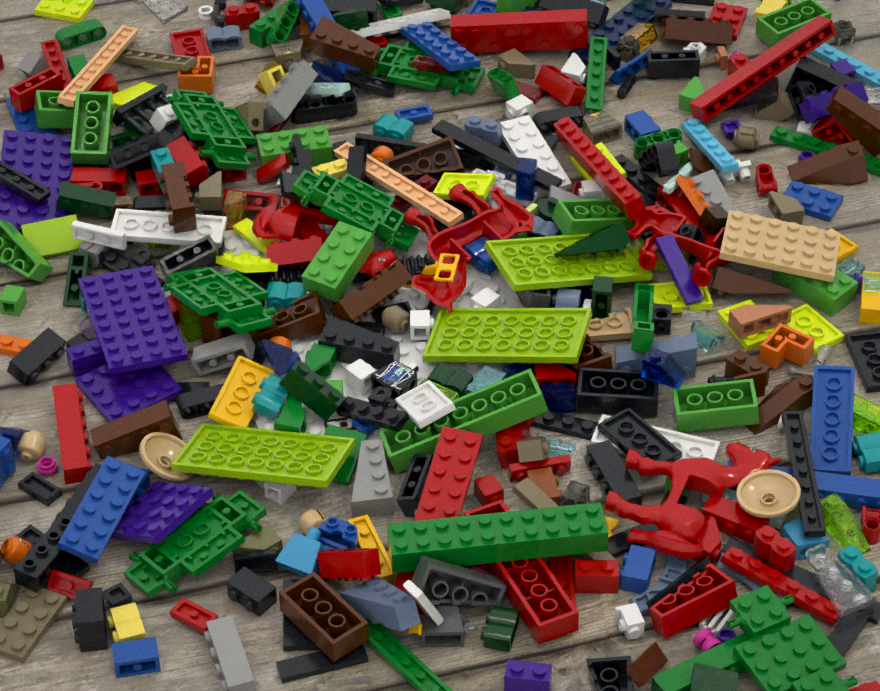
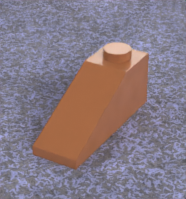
M744 305L729 310L728 325L738 338L741 339L777 327L780 323L786 324L791 322L792 307L790 305Z

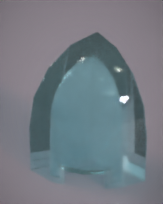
M692 322L691 333L696 332L697 346L706 353L712 352V348L717 344L721 345L726 336L709 326Z

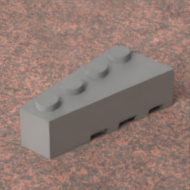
M305 60L292 63L289 67L290 70L264 99L263 128L265 130L288 118L317 77V72Z
M714 169L691 177L696 183V189L703 193L704 201L708 202L711 207L721 206L727 212L729 210L736 211Z
M382 438L361 441L351 500L352 518L366 514L369 517L394 515L393 495Z

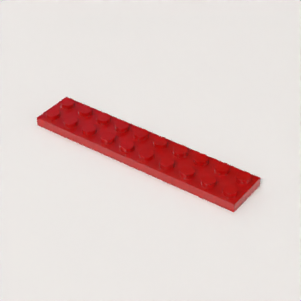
M442 427L414 521L461 516L483 441V434ZM415 571L397 573L394 586L407 593L403 584L407 580H412ZM416 604L418 614H425L419 605Z

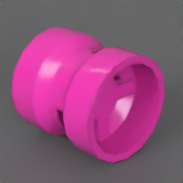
M709 628L700 630L693 638V644L698 649H702V653L722 642L714 637V633Z

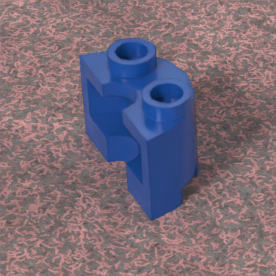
M330 517L318 527L322 532L321 537L344 545L349 549L358 548L356 525L336 517Z

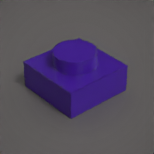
M738 120L721 122L720 129L726 138H734L735 129L738 130L741 125Z

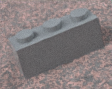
M248 332L246 334H234L194 347L191 363L199 376L233 366L238 355L253 360L255 344Z

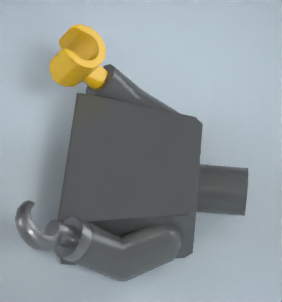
M440 603V605L434 606L444 620L439 626L426 614H422L420 616L421 623L410 627L408 634L422 635V648L464 647V631L472 633L478 629V626L471 623L463 613H459L456 605Z

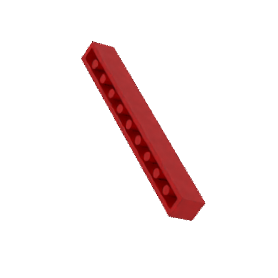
M817 16L690 101L689 105L693 117L708 122L834 37L836 32L833 21Z
M569 116L561 118L553 124L558 141L630 222L647 214L642 196Z

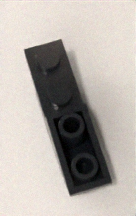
M292 134L291 142H289L290 153L293 152L294 156L292 157L293 166L291 173L300 176L304 169L310 172L312 170L310 148L303 149L300 134Z

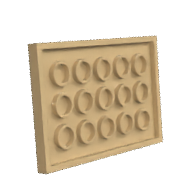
M729 210L719 259L833 283L841 233L833 230L819 229L814 226L800 225L795 222L781 221L776 218L762 217L757 214L752 215L737 210Z

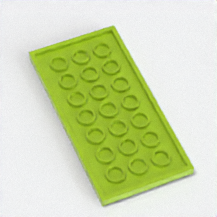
M589 234L485 241L484 248L512 290L518 292L524 290L593 285L594 276L613 277V283L649 281L653 275L651 271L644 270L639 266V255L630 243L625 245L626 249L617 253L613 250L604 253L565 257L554 256L556 252L574 244Z
M440 308L422 355L423 362L578 363L593 315L592 308H452L451 313L446 308Z
M202 423L171 463V469L183 474L194 473L202 476L212 475L219 476L220 478L230 477L238 478L239 480L249 479L257 480L258 482L267 481L278 484L328 488L356 444L355 438Z

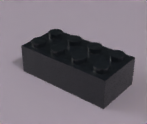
M579 367L576 412L617 414L629 407L639 416L657 417L659 372Z

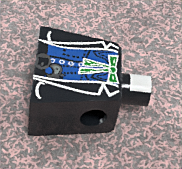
M398 361L391 362L371 374L372 390L379 386L390 388L392 394L389 399L395 400V398L417 387V372L419 371L417 364L410 362L405 366Z

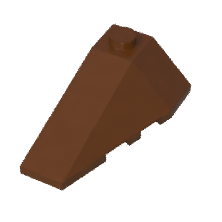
M859 140L838 145L787 167L791 179L804 184L823 182L827 183V185H833L834 183L855 185L868 181L865 155Z
M317 291L297 298L293 301L294 305L287 309L283 307L279 309V313L272 317V326L264 327L262 330L249 331L248 333L252 340L267 342L276 336L296 339L320 335L327 323V318Z

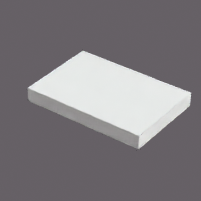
M430 380L395 398L397 406L402 411L407 412L410 419L420 429L456 410L454 403Z

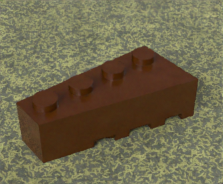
M669 15V18H660L659 39L732 44L734 24H729L728 20H719L718 23L712 22V19L702 18V21H695L696 17L685 16L684 20L679 19L677 15Z
M322 16L310 37L309 52L374 73L380 62L381 47L331 19Z
M840 85L831 95L825 110L856 140H859L860 144L873 157H877L880 153V111Z
M586 334L578 363H564L567 369L576 373V385H578L579 367L613 369L612 356L608 352L605 353L597 342L594 343L588 334Z
M166 400L90 430L94 447L101 459H106L107 455L115 457L139 452L142 439L153 432L168 433L183 441L179 425Z

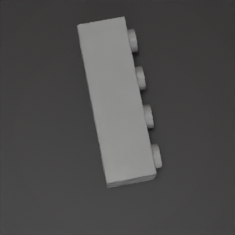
M232 615L207 621V631H204L206 644H211L212 646L209 648L212 661H217V664H215L217 676H222L223 679L220 681L222 691H256L255 680Z

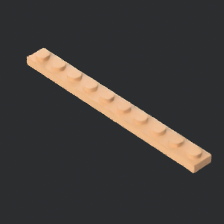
M122 25L59 94L57 103L67 107H74L76 91H89L138 35V29Z
M349 142L344 143L333 150L335 157L339 159L345 158L348 162L349 147L354 145ZM367 154L365 175L448 227H452L464 219L463 212Z

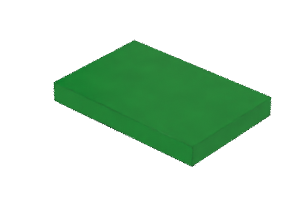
M328 424L324 435L355 438L356 446L332 480L334 483L349 486L358 463L361 441L367 440V434Z

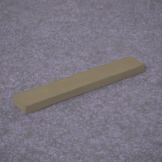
M126 48L114 61L188 71L198 63L196 57L129 48Z
M528 477L513 486L512 491L531 509L558 507ZM608 551L580 554L586 560H616Z

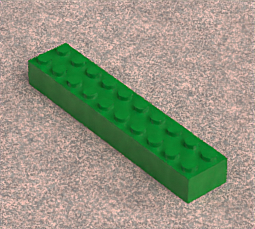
M601 502L387 524V541L392 573L415 571L421 555L458 566L608 551L609 532Z

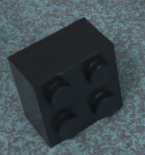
M102 587L75 590V599L71 600L72 612H76L72 616L73 629H77L74 631L75 644H80L81 652L108 650L107 619Z

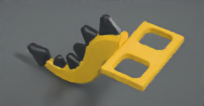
M441 253L439 262L427 257L425 260L426 265H417L420 271L415 272V275H435L434 281L453 282L460 254ZM445 257H454L455 261L453 264H444L443 259ZM447 271L451 272L450 278H439V273ZM411 280L407 282L403 287L413 289V287L411 286Z

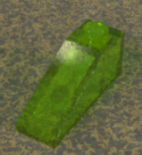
M836 493L820 499L826 530L843 548L852 545L859 549L862 554L869 552L871 548L845 502Z

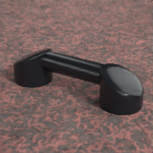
M215 0L213 21L216 27H225V16L220 14V9L227 7L226 0Z

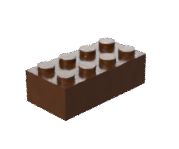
M315 572L279 592L280 610L333 662L369 640L368 622Z

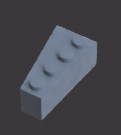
M696 332L689 333V336L680 337L679 335L671 336V339L664 341L655 339L652 342L651 353H637L631 350V344L617 346L615 350V369L659 372V377H695L698 350Z
M373 576V580L363 582L340 592V596L364 619H370L373 624L383 623L384 627L403 631L421 623L415 599L380 577Z

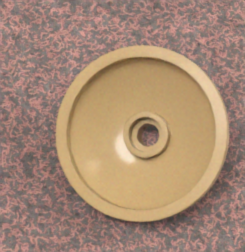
M153 432L142 439L139 446L140 456L147 468L155 475L169 481H185L194 475V473L183 474L171 469V463L186 445L184 441L163 432Z
M767 469L753 472L742 479L737 487L736 495L740 507L747 513L761 518H775L787 514L797 506L800 501L801 490L797 480L788 473Z

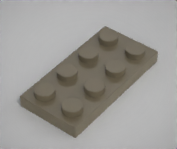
M26 588L0 622V656L24 664L68 603L67 596L45 588H41L38 593Z

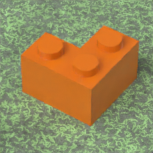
M198 56L196 66L191 67L188 71L178 70V89L202 91L207 94L213 93L216 78L215 56Z
M780 323L760 344L759 361L775 370L785 359L804 366L813 356L815 338Z

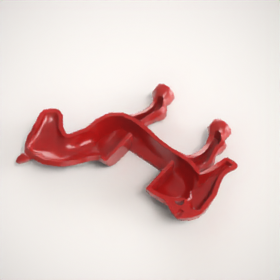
M463 184L454 185L448 194L453 202H461L469 206L476 216L464 223L449 227L440 232L435 227L434 219L431 216L422 215L417 208H411L404 214L403 220L407 225L417 226L426 233L428 238L427 251L432 260L439 262L441 253L460 254L453 282L434 281L435 275L425 274L414 275L411 279L413 289L423 293L437 306H445L449 313L452 312L453 300L462 294L466 286V265L472 260V257L463 247L483 236L488 240L513 239L517 233H528L534 228L532 214L520 204L507 198L500 187L490 190L492 199L499 207L498 209H492V206L477 196L475 191H468ZM445 257L443 259L444 264H453L455 261L454 257ZM441 271L439 278H450L451 272Z
M272 194L268 199V206L261 210L254 218L252 231L257 238L279 239L290 242V239L295 238L301 225V220L334 225V228L339 220L328 217L319 209L302 206V204L284 197L282 200L284 206L279 208V197ZM391 249L372 252L359 272L367 273L370 277L374 278L377 272L388 269L396 262L397 256Z
M652 205L645 207L647 214L636 218L635 227L627 231L631 240H637L644 233L653 232V236L644 240V246L638 252L639 266L647 271L653 270L658 262L655 253L659 251L654 243L655 239L672 234L681 252L702 259V261L696 262L693 268L692 278L697 286L705 287L709 285L712 279V274L709 270L732 262L719 259L725 227L721 228L712 241V246H709L691 238L678 235L681 224H686L687 216L670 212L662 206Z
M740 442L729 443L725 448V455L732 462L733 466L719 465L712 459L705 457L680 459L676 462L655 461L648 457H642L639 451L631 448L626 457L625 468L629 470L636 469L641 476H668L671 482L668 498L660 505L642 506L626 501L618 492L609 491L605 501V511L616 513L619 518H627L642 525L654 524L658 527V531L631 529L627 536V542L644 543L661 553L677 558H695L703 554L702 539L707 532L708 522L697 509L678 504L685 485L686 489L721 498L725 488L739 485L742 479L749 474L760 470H767L769 467H773L781 462L782 458H771L767 452L750 448Z

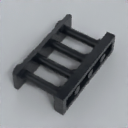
M162 83L118 107L113 116V123L118 126L123 122H127L141 135L154 131V127L147 130L132 117L135 115L140 116L152 126L149 122L151 116L144 110L151 109L155 112L159 108L156 104L161 102L164 105H168L166 97L168 87Z

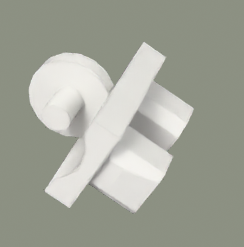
M737 159L739 170L726 173L719 171L717 174L719 180H722L725 186L732 185L735 182L734 177L739 176L741 182L749 181L752 165L750 160L740 162Z

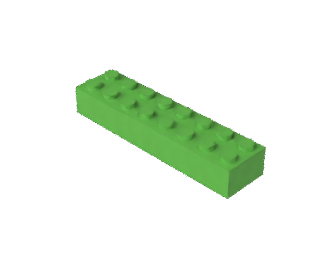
M530 368L452 400L456 410L421 429L409 418L398 432L384 428L379 430L392 466L395 472L399 473L409 468L415 454L432 453L434 455L443 426L483 434L484 438L548 411V408Z

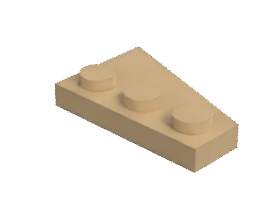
M625 308L624 312L618 314L615 312L609 313L608 317L603 319H591L587 331L590 339L594 342L631 338V308Z

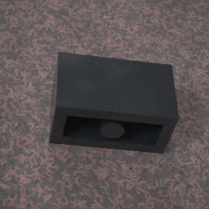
M245 566L226 581L229 598L259 617L277 602L276 587Z

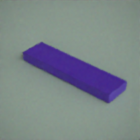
M673 235L656 238L654 243L685 305L702 302L704 297L699 287L693 282L692 273Z

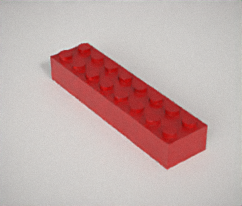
M587 9L451 15V38L472 54L503 53L513 48L519 52L589 49Z
M499 500L463 513L464 516L509 512V509L503 500ZM542 558L488 563V568L493 576L499 577L507 586L505 590L506 596L515 609H520V617L539 645L578 631L579 612Z

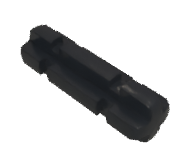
M628 74L617 90L618 98L621 97L623 99L626 97L636 82L637 76L635 74Z

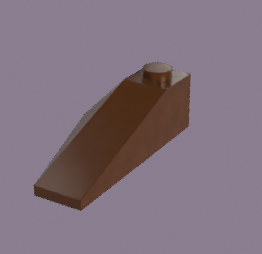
M720 266L714 269L710 289L714 290V294L725 297V294H791L792 289Z
M806 374L792 377L776 385L758 404L759 424L744 426L754 435H757L778 424L782 411H803L811 407L813 380Z

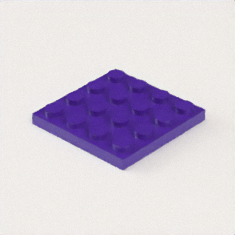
M104 364L74 379L77 387L82 390V393L107 422L164 400L169 402L183 393L181 386L162 365L110 375L107 365Z
M157 481L144 494L139 495L131 506H128L111 538L159 544L210 499L214 492L211 487Z

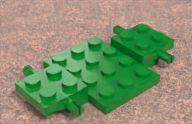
M410 40L407 41L404 47L390 42L386 48H380V62L374 73L362 70L363 72L371 73L370 76L374 77L384 75L387 77V82L427 89L429 91H436L442 81V87L452 89L451 95L454 96L455 94V97L459 91L475 93L485 75V68L481 67L449 71Z
M174 89L173 97L168 96L167 103L172 104L171 108L187 135L195 141L206 140L205 149H200L199 155L211 158L219 169L249 170L251 166L249 160L255 161L257 156L255 153H247L245 144L254 145L256 138L237 108L224 107L223 101H217L215 96H208L206 92Z
M304 169L290 190L298 197H301V204L307 205L310 201L315 206L322 207L320 211L328 217L374 233L380 240L386 241L384 247L387 249H391L394 245L397 249L407 252L420 229L414 226L407 225L403 220L404 214L391 207L395 200L394 197L348 173H345L343 178L339 180L327 172L325 173V171H321L320 175Z
M198 267L169 274L167 276L168 283L163 285L166 292L170 291V294L200 316H208L211 313L218 312L219 320L214 321L216 329L229 327L237 334H246L249 331L262 330L264 327L272 326L273 318L269 315L276 314L273 306L264 309L262 303H260V301L268 299V292L237 270L224 273L222 270L215 271L211 267L205 269Z
M241 490L226 498L219 493H215L212 496L213 502L206 507L204 505L199 507L159 544H152L139 554L136 552L130 553L129 559L134 564L123 572L125 579L149 598H152L164 588L175 594L179 588L173 582L184 575L183 569L196 578L245 542L244 536L241 534L243 531L251 528L255 533L261 532L262 525L258 524L257 521L267 515L266 508Z
M765 585L730 600L729 607L734 612L736 618L726 621V627L728 630L740 626L749 639L734 646L733 652L762 691H848L847 688L857 685L858 682L855 676L841 680L835 674L845 669L847 662L809 614L790 622L792 616L784 606L794 603V598L791 594L778 598L768 585Z

